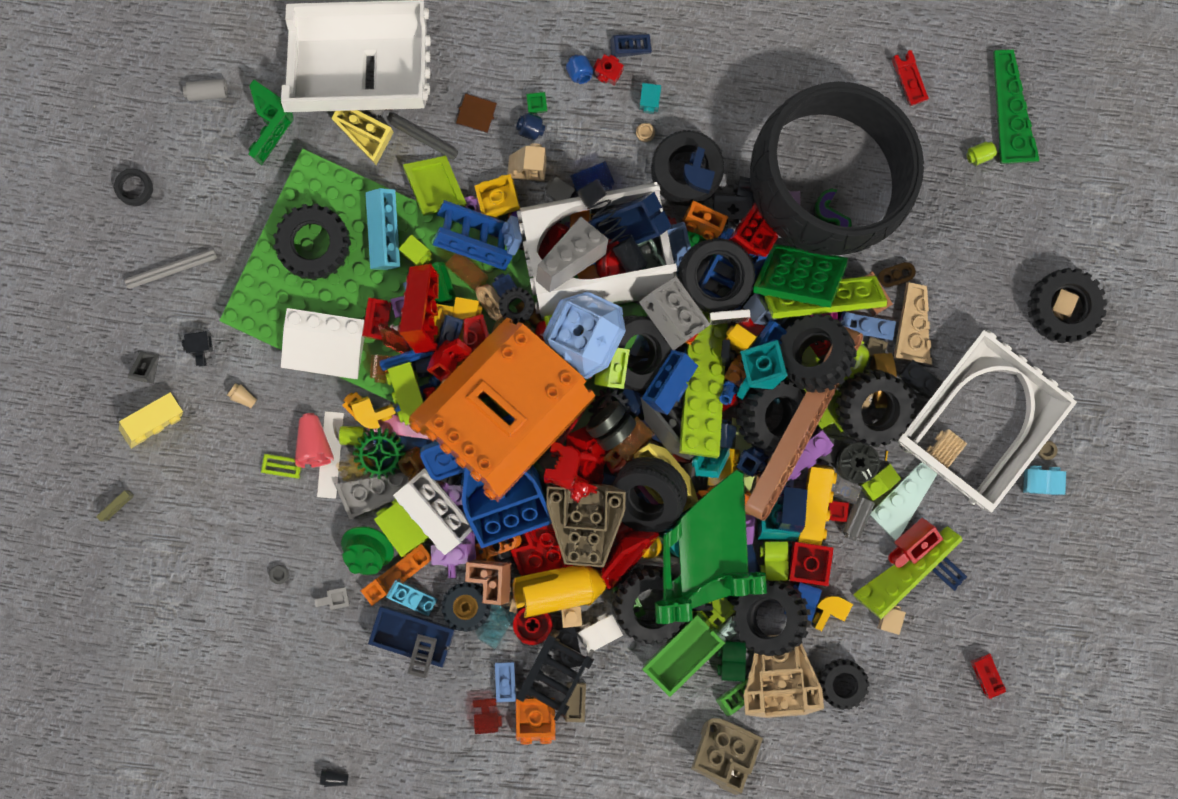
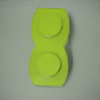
M763 541V545L759 547L760 557H763V565H760V572L766 573V581L788 580V541Z

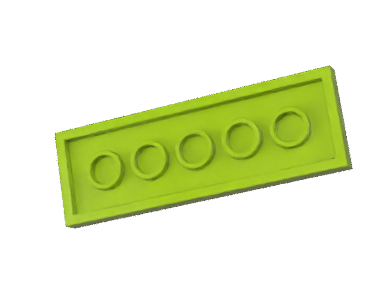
M876 276L842 279L831 308L773 296H764L772 319L887 306V299Z

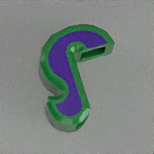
M831 188L822 192L815 202L813 208L814 216L833 225L852 227V221L849 217L829 207L837 189Z

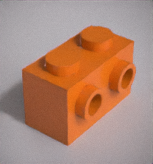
M693 200L682 222H685L687 231L699 234L708 240L718 238L721 235L728 216Z

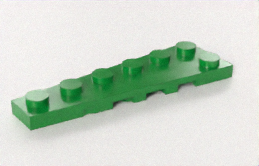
M1014 49L994 50L993 61L1000 164L1039 162V154L1031 130L1032 125L1028 117V108L1022 92L1023 87L1019 78L1020 74Z

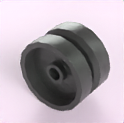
M619 401L611 402L592 417L586 426V431L592 438H598L597 443L604 451H608L624 441L637 424L630 414H624L625 408Z

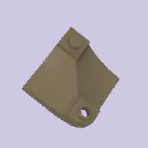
M718 718L709 719L704 723L701 730V741L691 769L719 785V788L734 795L741 794L747 776L752 773L763 738L728 721ZM710 726L714 728V732L710 731Z

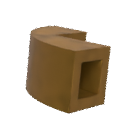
M892 353L873 354L869 367L871 370H882L897 377ZM874 392L872 400L875 408H887L888 401L885 392Z

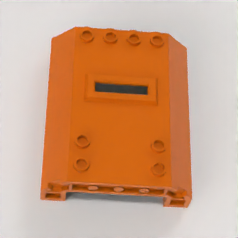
M506 318L409 416V426L414 432H420L423 436L426 435L431 441L436 440L444 453L447 455L451 454L456 458L455 462L461 468L466 467L471 472L470 475L474 480L484 483V494L490 500L495 499L498 502L593 402L595 394L591 389L588 390L585 387L586 380L528 327L520 322L513 324L512 319ZM483 391L515 419L511 425H508L478 398Z

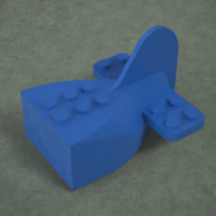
M511 415L502 417L508 425L515 421ZM437 441L421 448V460L433 480H441L463 473L461 480L463 510L481 548L552 524L547 509V488L533 465L497 502L495 499L490 500L484 494V483L474 480L470 475L471 472L466 467L461 468L455 462L456 458L451 454L447 455L444 453Z

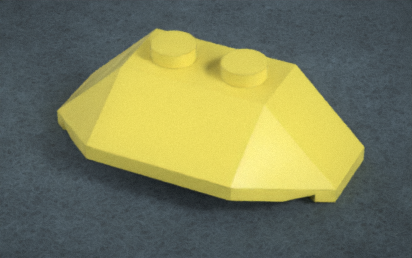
M648 443L634 453V459L654 457L666 461L678 470L685 480L688 492L687 502L682 512L698 502L690 476L666 448ZM644 486L659 504L664 503L657 491Z

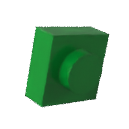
M545 92L526 94L528 113L547 112Z

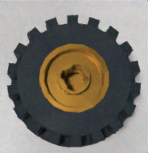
M461 583L451 587L445 593L441 604V611L444 615V620L447 621L450 627L458 631L468 632L476 630L485 624L490 615L491 605L482 603L483 589L473 583Z

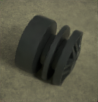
M857 442L846 445L838 452L835 467L843 480L855 484L863 483L876 476L880 467V459L872 446ZM855 459H862V466L856 467L855 465L857 462L855 461Z

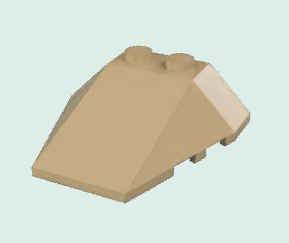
M802 644L795 647L793 651L782 655L765 656L754 652L744 692L745 715L771 718L806 715L824 709L822 687Z

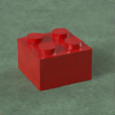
M792 542L788 580L829 586L834 548Z

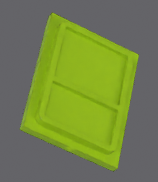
M446 156L403 164V169L423 216L437 213L444 200L462 207L467 205Z

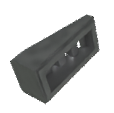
M418 634L407 674L422 678L428 677L437 642L436 638ZM420 641L430 643L431 647L420 645ZM418 649L428 651L429 654L418 653ZM416 657L426 659L427 661L426 663L416 661ZM414 665L424 667L425 669L424 671L414 669Z

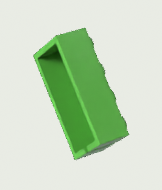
M699 611L693 616L692 621L686 622L681 627L682 630L679 633H675L673 638L668 640L643 665L642 670L669 697L725 644L726 638L714 626L710 629L711 623Z

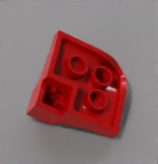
M552 524L521 534L520 546L511 550L520 576L573 566L564 563ZM513 538L509 539L510 543L514 541Z

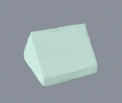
M730 616L724 623L718 626L717 630L730 640L736 634L733 628L736 626V621H732V616Z

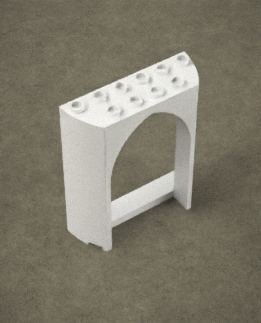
M657 182L606 191L607 195L595 204L608 199L611 200L608 206L627 203L652 192H655L661 204L660 187ZM580 197L520 208V211H517L525 257L529 259L526 260L529 277H533L530 278L532 293L537 295L538 302H534L536 314L540 313L541 319H544L547 315H553L561 299L587 291L616 305L642 300L649 293L677 276V266L673 261L667 231L659 236L665 266L596 279L571 278L549 293L536 282L538 264L542 261L538 255L540 245L547 232L557 222L571 214L590 209L585 207ZM604 202L591 209L604 207L608 202Z
M984 330L907 428V431L900 437L898 444L903 447V451L913 454L967 496L971 504L975 505L976 503L981 509L992 513L1077 401L1073 399L1074 396L1070 392L1062 391L1058 388L1056 381L1042 375L1043 372L1039 368L1031 367L1027 364L1025 357L1020 354H1014L1008 344L1000 343L996 340L997 337L994 333ZM988 372H1007L1017 375L1026 397V416L1022 429L988 476L975 490L917 444L956 393L968 381Z

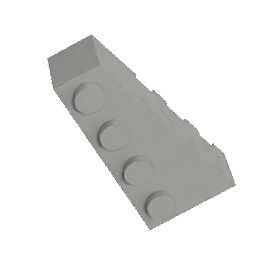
M580 217L538 264L536 282L550 293L605 256L608 238Z

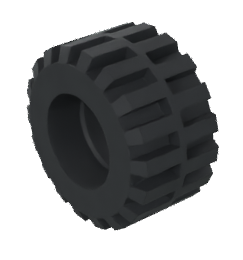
M848 659L833 660L830 664L824 666L825 669L821 670V676L818 678V681L822 687L823 698L826 702L835 708L850 710L854 706L858 707L861 701H865L864 697L869 693L867 689L870 687V683L862 667ZM848 673L854 679V687L847 695H838L833 690V681L837 675Z

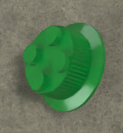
M354 527L347 530L341 539L342 558L349 571L354 574H377L394 556V547L385 534L374 528Z

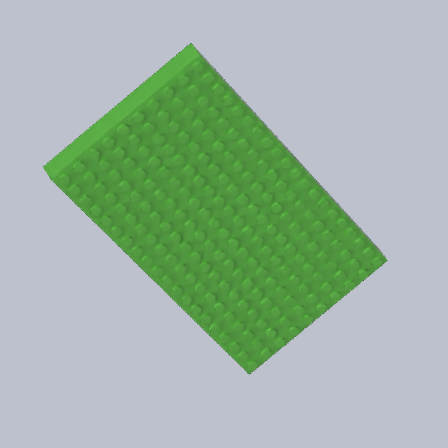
M302 148L219 321L282 350L287 308L365 320L368 297L391 302L390 299L404 296L405 288L403 283L406 282L409 267L415 265L403 256L400 251V267L388 270L370 269L365 192L379 188H389ZM395 192L399 248L412 234L432 253L433 256L431 257L432 261L430 264L445 262L456 297L479 301L476 291L480 286L489 284L493 287L492 283L495 282L494 279L497 276L509 273L517 288L520 287L523 290H527L534 302H538L537 295L532 293L530 278L533 277H529L526 262L529 259H526L524 251L518 249L515 256H512L507 268L502 270L432 245L433 239L439 228H443L444 218L437 216V213L423 216L417 201ZM302 204H307L308 206L318 204L335 212L345 223L350 233V254L344 261L345 265L340 266L336 274L332 273L326 279H302L286 269L278 259V254L274 249L275 238H273L274 233H277L278 230L276 226L278 222L281 223L284 218L282 216L285 213L287 215L291 213L294 207L298 209L302 207ZM452 221L451 231L461 234L462 224ZM308 224L297 232L294 238V246L301 257L316 259L327 251L330 238L322 226ZM470 227L469 237L479 240L480 231ZM488 235L487 244L497 247L498 239ZM517 298L510 302L509 309L517 313L518 310L515 307L522 300ZM455 300L440 305L454 307ZM635 302L618 305L622 307L623 317L631 315L647 317L648 315L643 307ZM392 305L388 329H390L392 324L397 326L401 322V317L395 318ZM484 308L482 309L490 335L505 319L495 321L490 318ZM527 320L524 321L523 324L534 333L536 326L534 327ZM637 335L627 342L624 349L631 350ZM387 336L386 341L365 338L358 380L344 377L339 378L394 403L392 393L395 391L393 385H389L386 374L389 372L388 370L383 371L381 369L380 361L413 349L406 347L401 341L393 343ZM416 370L414 371L419 386L429 383L430 377L433 376L429 374V377L418 378ZM595 374L591 379H585V387L588 390L591 389L597 396H600V390L606 393L607 388L613 389V387L594 384ZM491 397L479 399L486 403L488 400L491 399ZM590 404L570 433L587 426L591 420L590 417L594 415L588 411V409L593 408V405ZM536 461L533 464L535 469L545 474V470Z

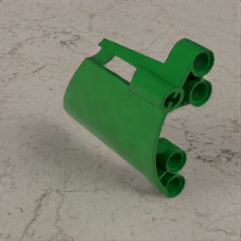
M735 470L696 502L677 521V525L664 535L663 600L655 602L657 624L692 621L693 608L724 597L767 593L766 573L749 572L744 473ZM678 541L680 575L671 581L670 547Z

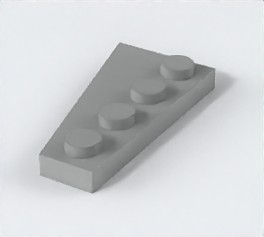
M414 471L388 475V478L382 476L381 479H377L375 477L335 484L351 520L396 499L393 495L416 475Z

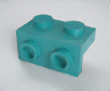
M720 447V456L718 458L694 456L692 467L695 468L696 476L719 478L730 456L729 448Z

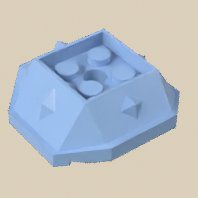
M588 291L561 299L543 333L544 341L585 379H588L609 366L626 330L622 316V307Z

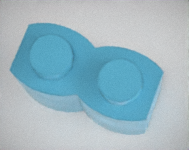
M1030 466V469L1024 470L1023 493L1065 495L1066 472L1061 471L1060 467H1049V470H1042V466Z

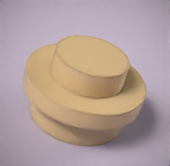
M642 123L637 127L636 136L640 141L649 142L654 138L655 129L651 124Z

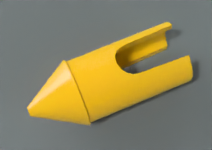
M573 565L516 577L513 580V595L516 608L525 607L524 618L583 605L590 606L607 589L601 578L602 570L592 566Z

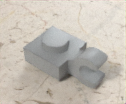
M346 587L327 591L328 597L314 599L316 607L329 605L330 610L350 606Z

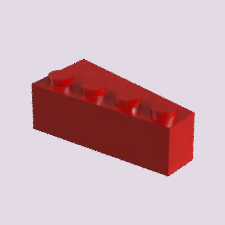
M431 264L409 267V273L406 277L407 286L404 292V305L401 309L402 317L401 324L398 327L399 334L415 353L437 351L434 335H438V327L435 326L434 316H438L435 299H438L439 274Z

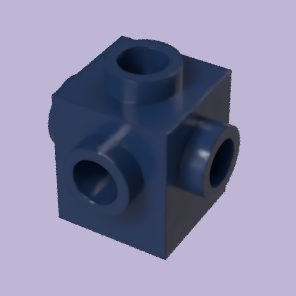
M757 447L745 449L739 457L740 461L737 468L746 475L754 477L764 472L769 456Z

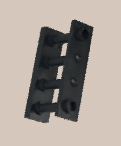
M553 628L516 699L524 702L527 696L529 698L532 696L557 710L558 712L554 720L558 721L560 716L565 717L570 706L567 703L585 669H590L594 658H592L594 650L591 649L587 656H584L561 643L560 639H558L560 631ZM557 649L583 663L579 671L576 672L551 658L552 655L549 654L551 650ZM543 665H549L574 679L571 687L568 688L543 674L544 671L541 670ZM535 681H541L566 695L562 704L535 690L536 687L533 686Z

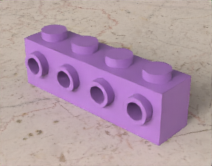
M821 427L813 432L789 479H796L801 475V470L805 467H812L816 464L817 458L821 455L825 457L832 451L834 445Z

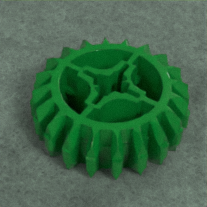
M381 427L377 429V433H374V429H370V435L364 431V438L358 437L359 443L354 444V448L358 449L353 451V455L358 456L354 459V463L361 462L358 464L357 469L364 468V475L369 471L370 478H373L374 474H377V479H381V474L388 478L389 471L394 475V468L401 469L398 463H404V459L399 457L405 456V451L401 450L404 448V444H398L401 441L400 437L393 439L396 435L394 431L388 435V428L385 429L384 433H381ZM376 439L375 447L363 450L370 441ZM382 439L391 443L395 450L385 448L382 444ZM378 445H380L381 453H384L380 457V461H378L377 457ZM364 456L374 459L376 467L367 463ZM395 456L390 464L382 467L384 459Z

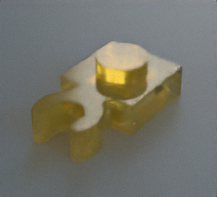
M364 456L367 463L373 466L370 458ZM356 457L348 460L351 466H342L338 469L339 472L343 470L348 472V475L342 478L343 481L349 480L354 473L357 478L364 475V468L357 469L358 464L361 462L354 463Z

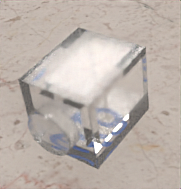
M838 478L831 488V491L834 492L833 497L851 505L856 504L862 490L861 486L843 478Z

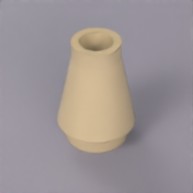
M235 383L227 395L231 398L230 400L245 405L250 409L257 401L242 384L238 385Z

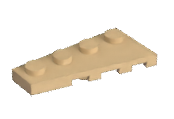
M910 282L906 283L894 358L907 361L914 360L917 363L932 365V358H930L931 340H929L930 323L927 313L929 311L927 286Z

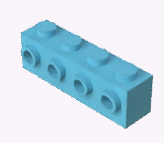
M379 188L365 192L370 269L388 270L400 267L395 190Z

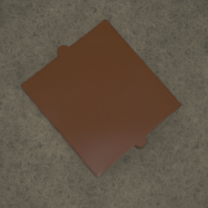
M465 94L462 105L459 107L460 112L456 124L488 133L491 122L494 120L493 115L497 103Z

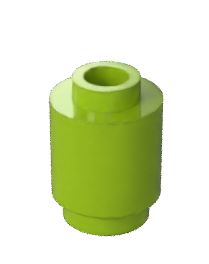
M986 141L968 149L966 154L967 160L974 166L992 160L997 155L996 147L992 142Z

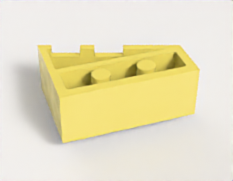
M358 110L335 111L332 116L334 123L377 165L394 133L392 128Z
M170 392L119 421V431L132 449L153 434H158L164 430V427L167 425H173L180 421L183 411Z

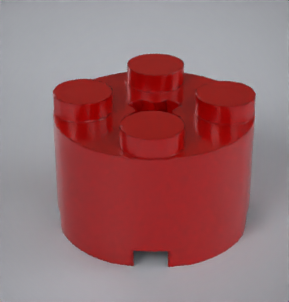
M523 607L516 614L513 621V630L517 638L528 645L542 643L547 639L552 630L553 622L550 613L524 618L525 607ZM532 620H535V623L538 624L534 630L528 625Z

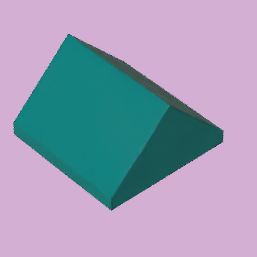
M778 340L740 351L749 387L774 389L788 376Z

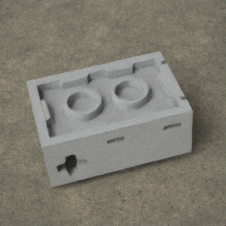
M677 276L649 293L639 302L673 351L686 342L694 341L697 334L711 325Z

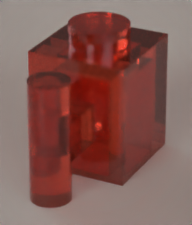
M496 698L473 700V708L481 707V712H476L473 715L475 734L499 732V727H503L502 715H498V710L490 711L489 706H497Z

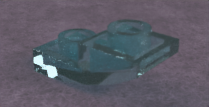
M499 605L479 640L496 650L516 614Z

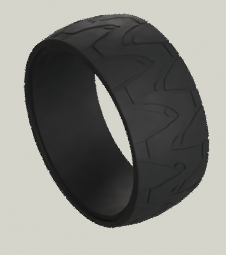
M840 81L822 83L794 94L783 105L781 104L766 120L756 139L751 155V189L755 203L764 220L788 243L804 251L819 255L835 256L856 253L868 249L870 246L887 238L902 224L916 203L923 180V151L911 121L888 97L861 84ZM809 115H831L846 119L866 131L881 148L891 172V199L883 219L871 225L843 227L824 222L803 209L786 188L778 166L777 148L783 126L795 119Z

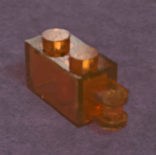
M638 417L635 418L637 424L631 434L603 458L604 461H608L611 464L612 469L623 459L628 462L634 456V453L641 449L655 435ZM615 452L620 455L618 459L613 456Z

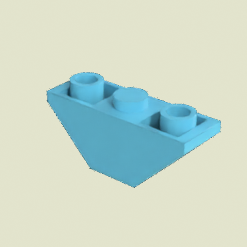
M400 579L394 581L386 598L426 616H429L438 600Z

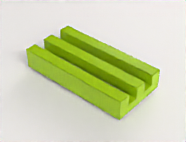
M264 454L261 473L300 479L301 467L267 462L268 458L295 462L294 458ZM266 466L296 470V473L266 470Z

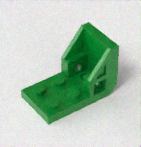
M253 79L249 87L256 112L268 126L262 128L257 142L254 141L249 147L250 152L248 155L262 166L294 118L293 112H284L281 97Z

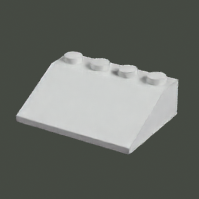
M287 308L283 331L281 368L358 380L365 339L362 336L365 320Z

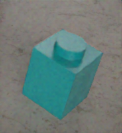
M642 83L639 110H643L647 114L658 112L661 85Z

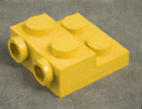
M511 174L501 175L496 179L483 181L474 186L482 214L495 218L520 210L518 194Z

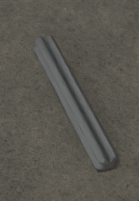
M394 115L390 124L393 127L452 160L457 157L458 150Z

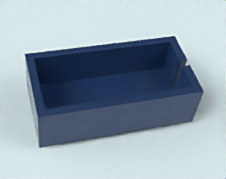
M655 192L615 207L617 209L616 212L607 220L621 217L622 220L613 229L621 226H627V229L618 238L631 234L637 244L658 237L672 227L665 212L660 211L662 206ZM612 210L590 219L588 223L604 234L620 219L598 227V224L614 212ZM625 227L605 235L608 240L614 239ZM631 236L625 237V238L620 239V240H618V241H619V242H622V241H624L625 239H627V238H629V237H631Z
M382 605L379 608L368 644L411 658L418 634L436 638L437 642L431 664L443 668L450 650L446 646H451L456 630L453 627ZM420 641V645L431 647L430 643ZM418 649V653L429 654L428 651ZM416 657V660L427 661L426 659Z

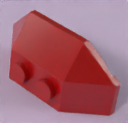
M755 203L729 240L736 242L748 254L766 257L776 242L778 234L764 220Z
M632 531L627 535L625 533L617 539L616 542L618 544L616 547L613 546L601 573V578L609 591L624 579V576L631 571L659 537L657 532Z

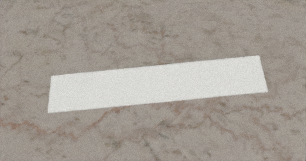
M325 411L323 430L333 453L334 461L331 460L330 464L320 466L317 497L336 499L337 489L335 484L338 483L341 450L339 432L340 427L343 426L344 413Z

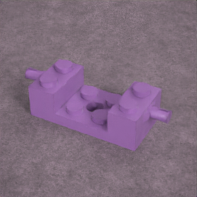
M447 483L441 485L440 487L465 515L462 505L461 486ZM473 530L446 555L438 550L435 545L431 546V564L448 566V578H456L455 566L466 564V562L476 559L475 534Z

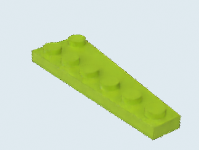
M948 526L939 532L943 540L917 563L913 564L911 561H908L900 568H897L895 565L891 566L853 594L854 598L879 619H882L963 541L962 537Z

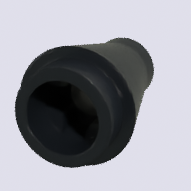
M329 768L327 770L322 769L319 785H324V787L347 786L349 774Z

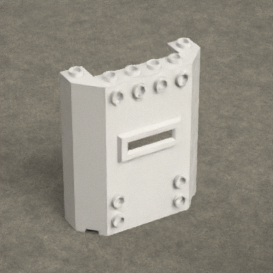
M424 0L286 4L285 20L289 33L286 85H282L281 103L284 112L425 108L428 95H430V84L427 83V79H430V67H427V62H430V51H427V46H431L430 35H427L426 19H429V8H425ZM366 56H375L374 89H366Z

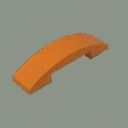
M420 544L360 591L371 606L387 596L396 579L405 582L431 562L430 553L423 544Z

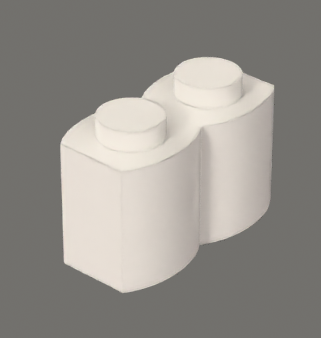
M605 613L597 617L598 621L591 625L590 622H587L580 626L581 630L578 631V634L588 653L591 649L595 651L623 636L612 614L608 616Z

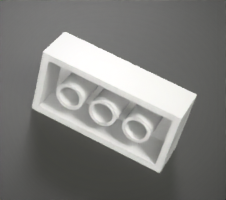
M425 468L393 495L397 502L409 513L411 519L421 527L424 534L433 541L436 548L444 555L460 544L472 531L466 516L439 484L429 476Z

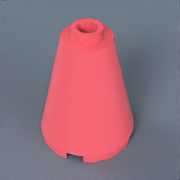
M314 413L303 414V417L299 419L295 465L305 468V464H310L311 468L330 464L331 460L334 461V456L319 417L314 415Z

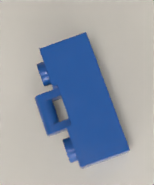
M672 350L642 399L655 411L668 415L674 404L679 402L689 386L686 382H689L698 365L686 353Z

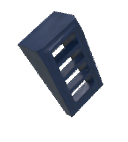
M650 34L613 35L610 39L611 55L615 57L652 53ZM640 40H643L644 49H641ZM633 41L636 42V49H634ZM625 42H628V49H626Z

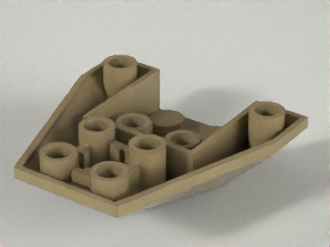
M592 484L597 487V490H595L597 494L590 493L588 497H582L576 503L570 498L571 493L568 489L557 485L547 486V509L565 564L593 567L605 566L626 510V491L612 485Z

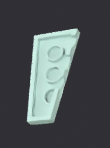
M921 461L872 510L870 516L895 541L903 533L937 473Z

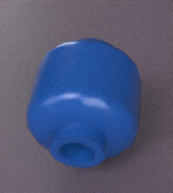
M574 55L570 57L566 64V71L573 82L584 84L592 78L594 69L586 56Z

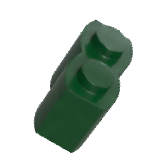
M725 641V644L718 650L721 664L717 665V676H721V681L745 682V642Z

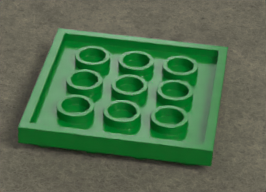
M774 244L757 278L753 293L831 308L847 267L848 258L836 255H819L798 248Z

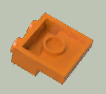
M535 698L525 699L524 702L516 699L517 741H520L523 745L532 744V741H540L541 744H551L552 740H556L555 709Z

